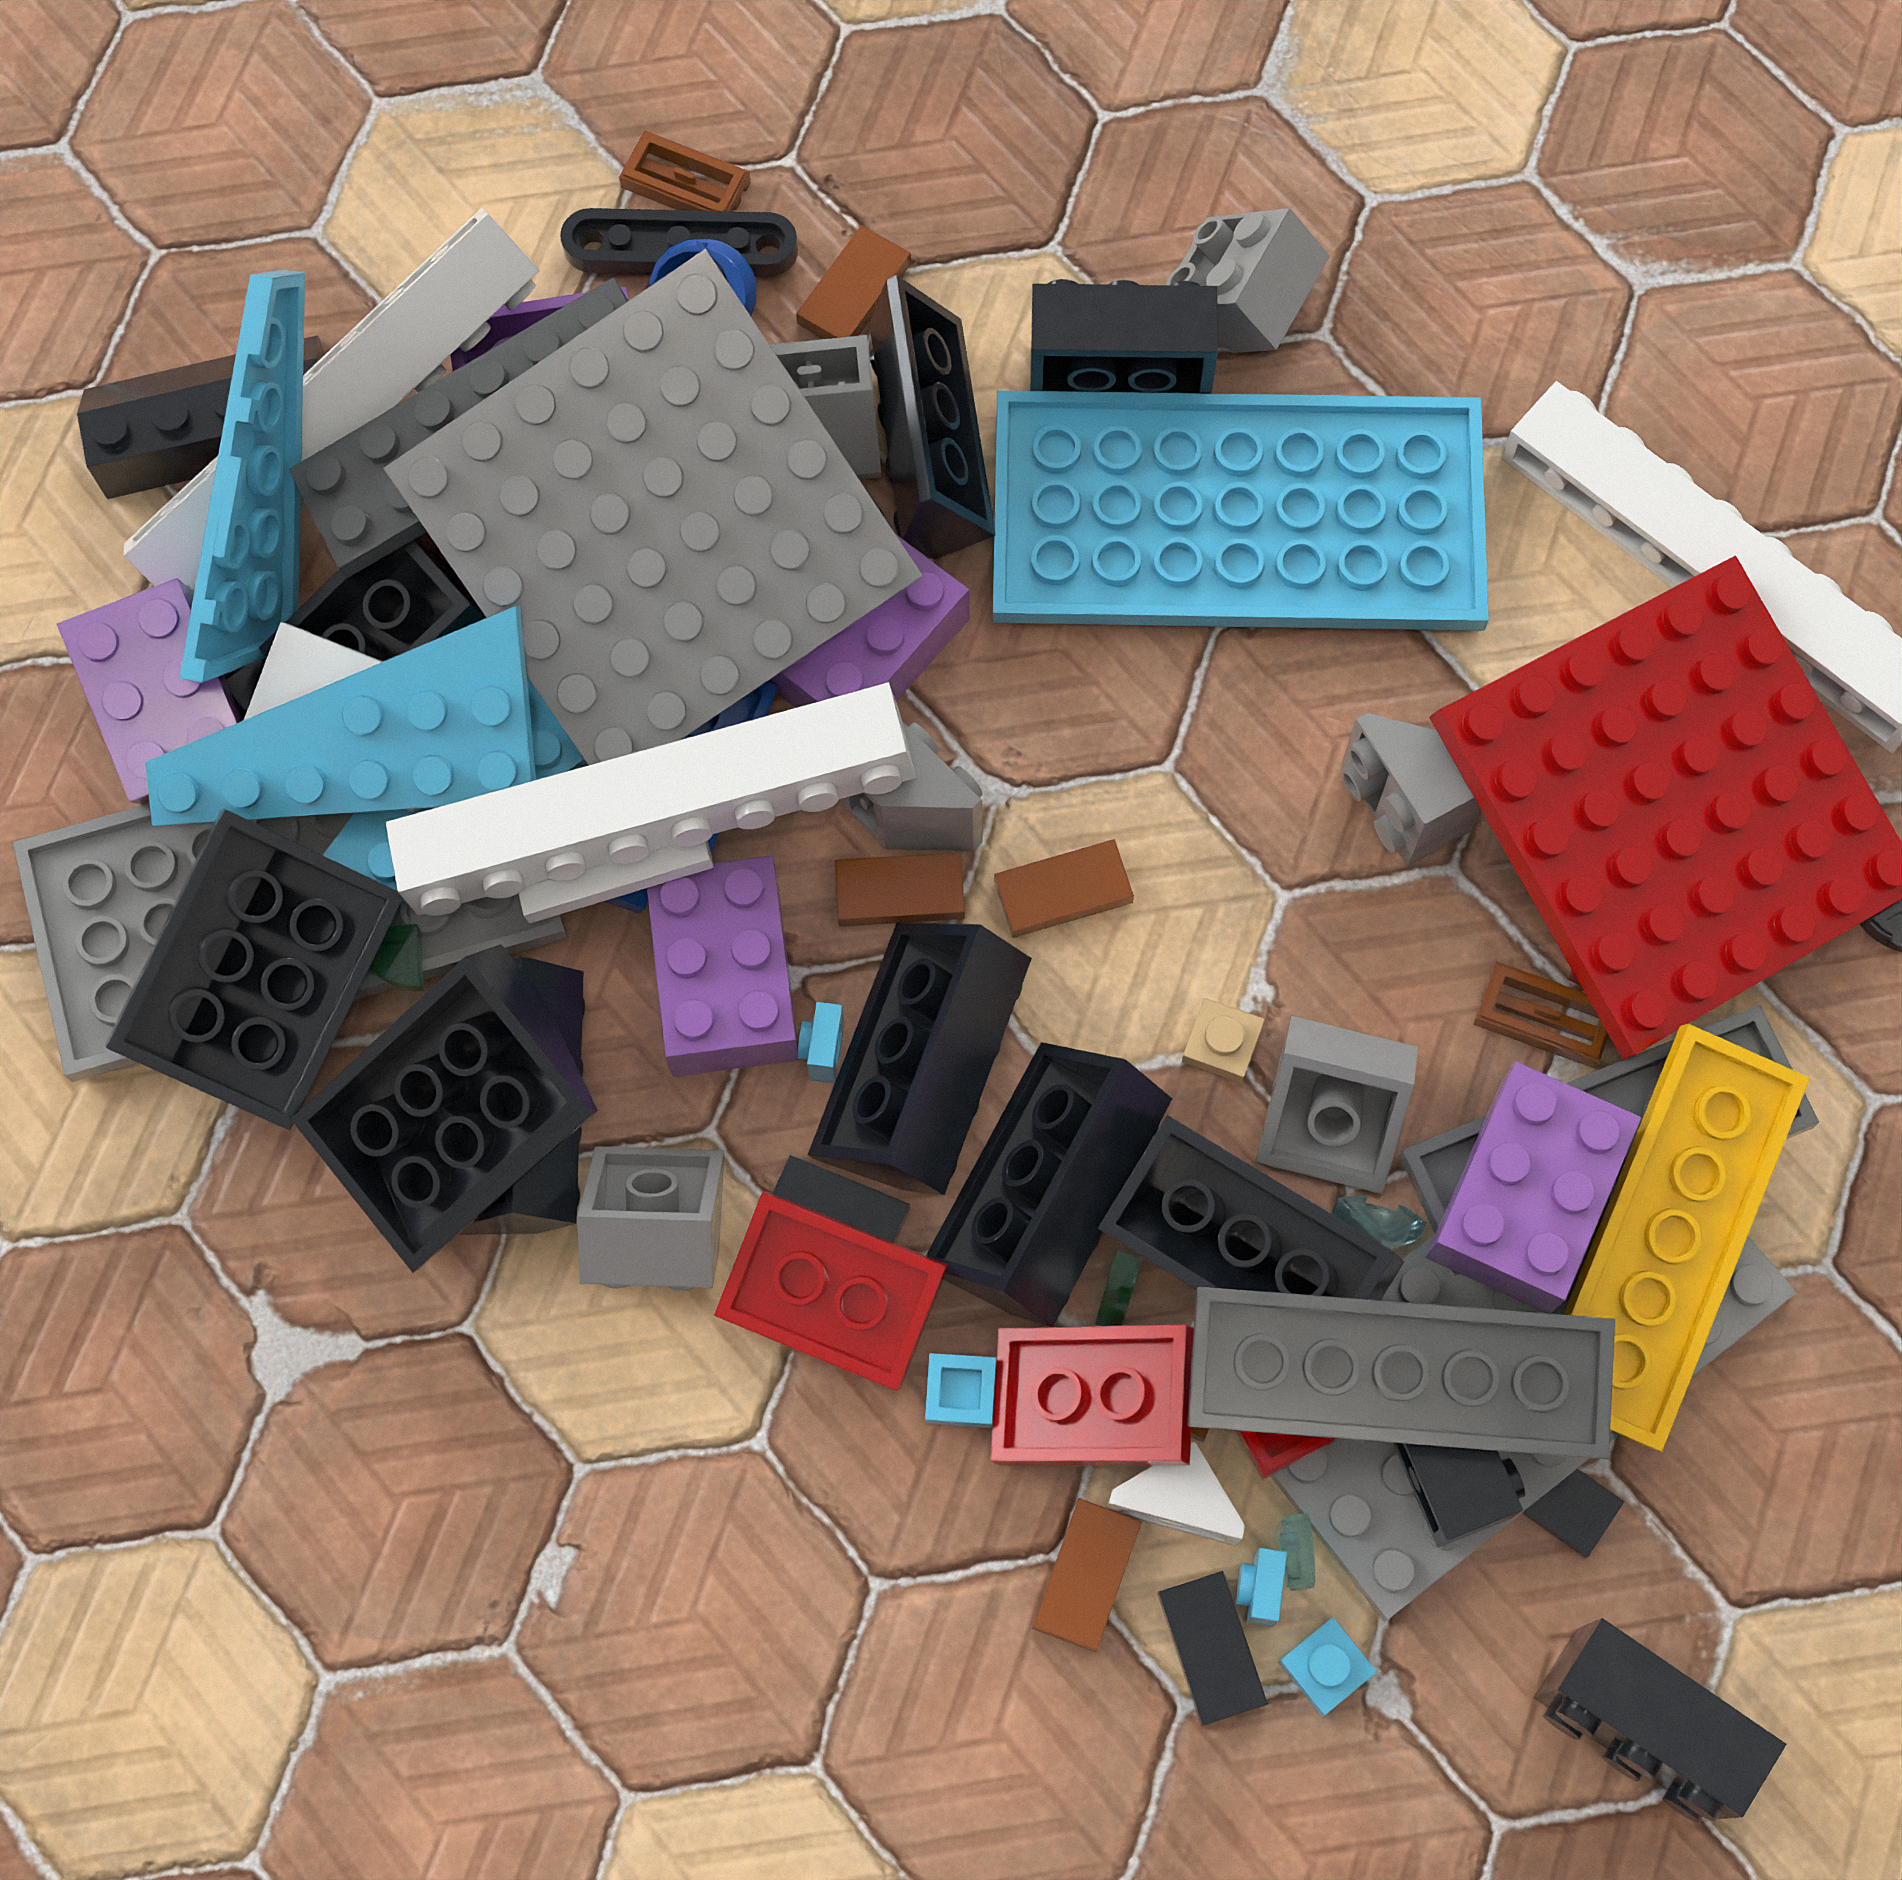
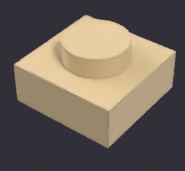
M1204 997L1181 1062L1242 1084L1265 1019Z

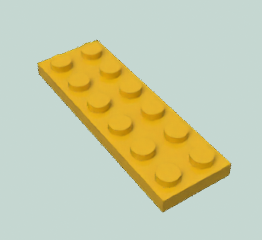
M1691 1024L1679 1027L1564 1312V1315L1615 1319L1610 1431L1659 1452L1663 1451L1810 1080L1808 1076Z

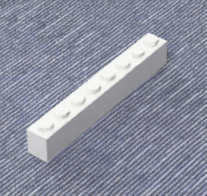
M483 208L474 214L303 375L302 461L395 407L413 389L420 392L437 382L446 371V368L441 363L458 347L464 352L473 348L491 329V326L486 321L503 305L508 310L515 308L534 290L536 284L531 279L540 270ZM218 456L124 543V557L154 586L178 578L188 586L192 598L194 596ZM301 494V508H302V507L306 504V502H305V500H304V498H303V496H302V494Z
M1556 381L1515 425L1509 434L1501 459L1672 588L1736 555L1817 697L1893 754L1902 744V638L1893 632L1891 625L1883 617L1874 612L1863 610L1844 596L1840 587L1832 579L1812 572L1796 560L1788 547L1781 541L1773 537H1765L1745 522L1739 511L1730 503L1714 499L1694 484L1691 476L1683 468L1676 464L1666 463L1647 449L1641 438L1632 430L1618 427L1600 414L1591 400L1582 393L1570 391Z
M888 682L385 823L398 893L417 915L440 916L452 913L459 909L462 903L484 897L500 899L514 896L521 892L524 886L549 879L553 881L572 880L582 876L586 869L610 862L617 864L634 863L647 857L650 851L672 845L682 847L696 846L708 841L712 834L733 828H761L773 822L775 817L799 810L806 812L826 810L834 806L839 799L864 792L872 795L888 793L898 788L902 782L915 779L916 774L899 708Z

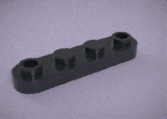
M586 208L571 214L563 223L560 233L567 261L576 269L590 273L652 274L656 261L670 247L686 240L712 239L728 244L746 259L754 273V277L780 275L792 267L798 255L797 235L794 226L784 216L771 212ZM592 242L602 244L597 250L584 249L587 244ZM768 246L778 249L777 252L772 254H761L760 250Z

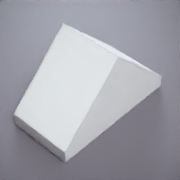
M1196 1442L1191 1443L1190 1465H1154L1114 1488L1107 1509L1137 1520L1237 1546L1242 1540L1245 1528L1243 1521Z

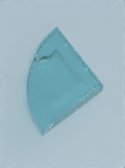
M1363 1195L1337 1199L1332 1215L1390 1250L1419 1240L1427 1224L1423 1218L1405 1206L1398 1204L1396 1211L1386 1207L1366 1203L1368 1196Z
M1309 1513L1285 1516L1276 1529L1280 1551L1287 1552L1284 1574L1286 1588L1289 1587L1290 1591L1314 1588L1315 1555Z

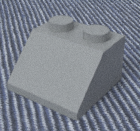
M1291 1016L1275 1076L1256 1163L1383 1194L1414 1087L1418 1047Z
M595 1146L577 1214L580 1284H602L609 1288H624L630 1285L665 1286L674 1290H690L696 1287L713 1288L720 1244L724 1150Z

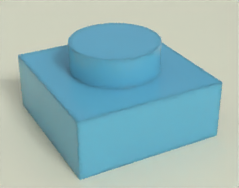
M816 1002L814 1022L802 1021L798 1043V1059L808 1060L807 1066L810 1081L833 1084L836 1082L845 1023L842 1005Z
M929 1353L925 1424L992 1428L996 1357Z
M1259 1548L1254 1554L1253 1564L1241 1563L1236 1604L1248 1606L1246 1623L1273 1627L1279 1621L1287 1552Z
M1333 1617L1278 1661L1321 1717L1325 1716L1377 1672Z

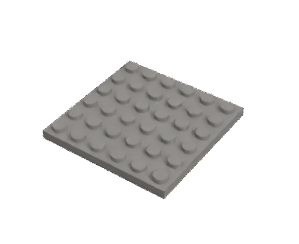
M706 249L383 468L486 618L514 606H521L527 677L588 765L681 740L923 576Z

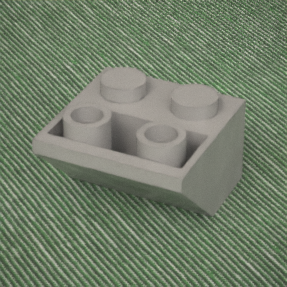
M1290 208L1207 217L1206 221L1195 231L1192 245L1179 267L1168 277L1166 285L1178 281H1192L1201 286H1217L1218 345L1235 353L1277 350L1330 255Z
M867 335L770 345L858 479L882 478Z
M1365 713L1356 718L1341 764L1343 766L1341 768V776L1352 797L1357 801L1364 799L1376 817L1374 820L1376 833L1389 852L1394 853L1398 851L1408 867L1472 831L1481 809L1436 730L1370 713Z
M902 721L916 778L902 782L898 788L888 793L872 795L864 792L842 798L843 807L885 849L974 851L983 843L982 799L980 798L983 793L980 786L966 770L960 766H956L951 770L936 755L939 749L935 741L920 725L912 723L908 727Z

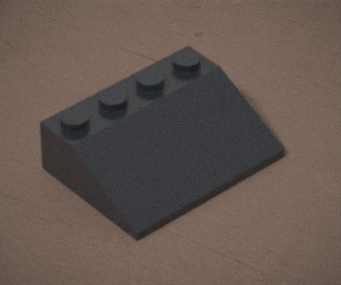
M221 809L105 1043V1047L290 1131L294 1124L291 1118L300 1111L403 897L398 891L233 812Z
M500 944L465 956L296 1113L291 1120L411 1272L414 1273L598 1110L542 994Z

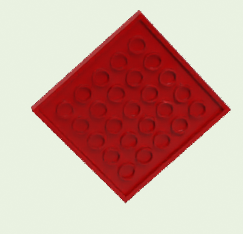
M1736 555L1456 700L1429 716L1622 1059L1638 1054L1679 1030L1681 1025L1691 1023L1902 899V842Z

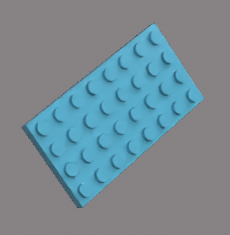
M997 390L994 525L996 536H994L993 623L1485 631L1489 617L1480 397Z

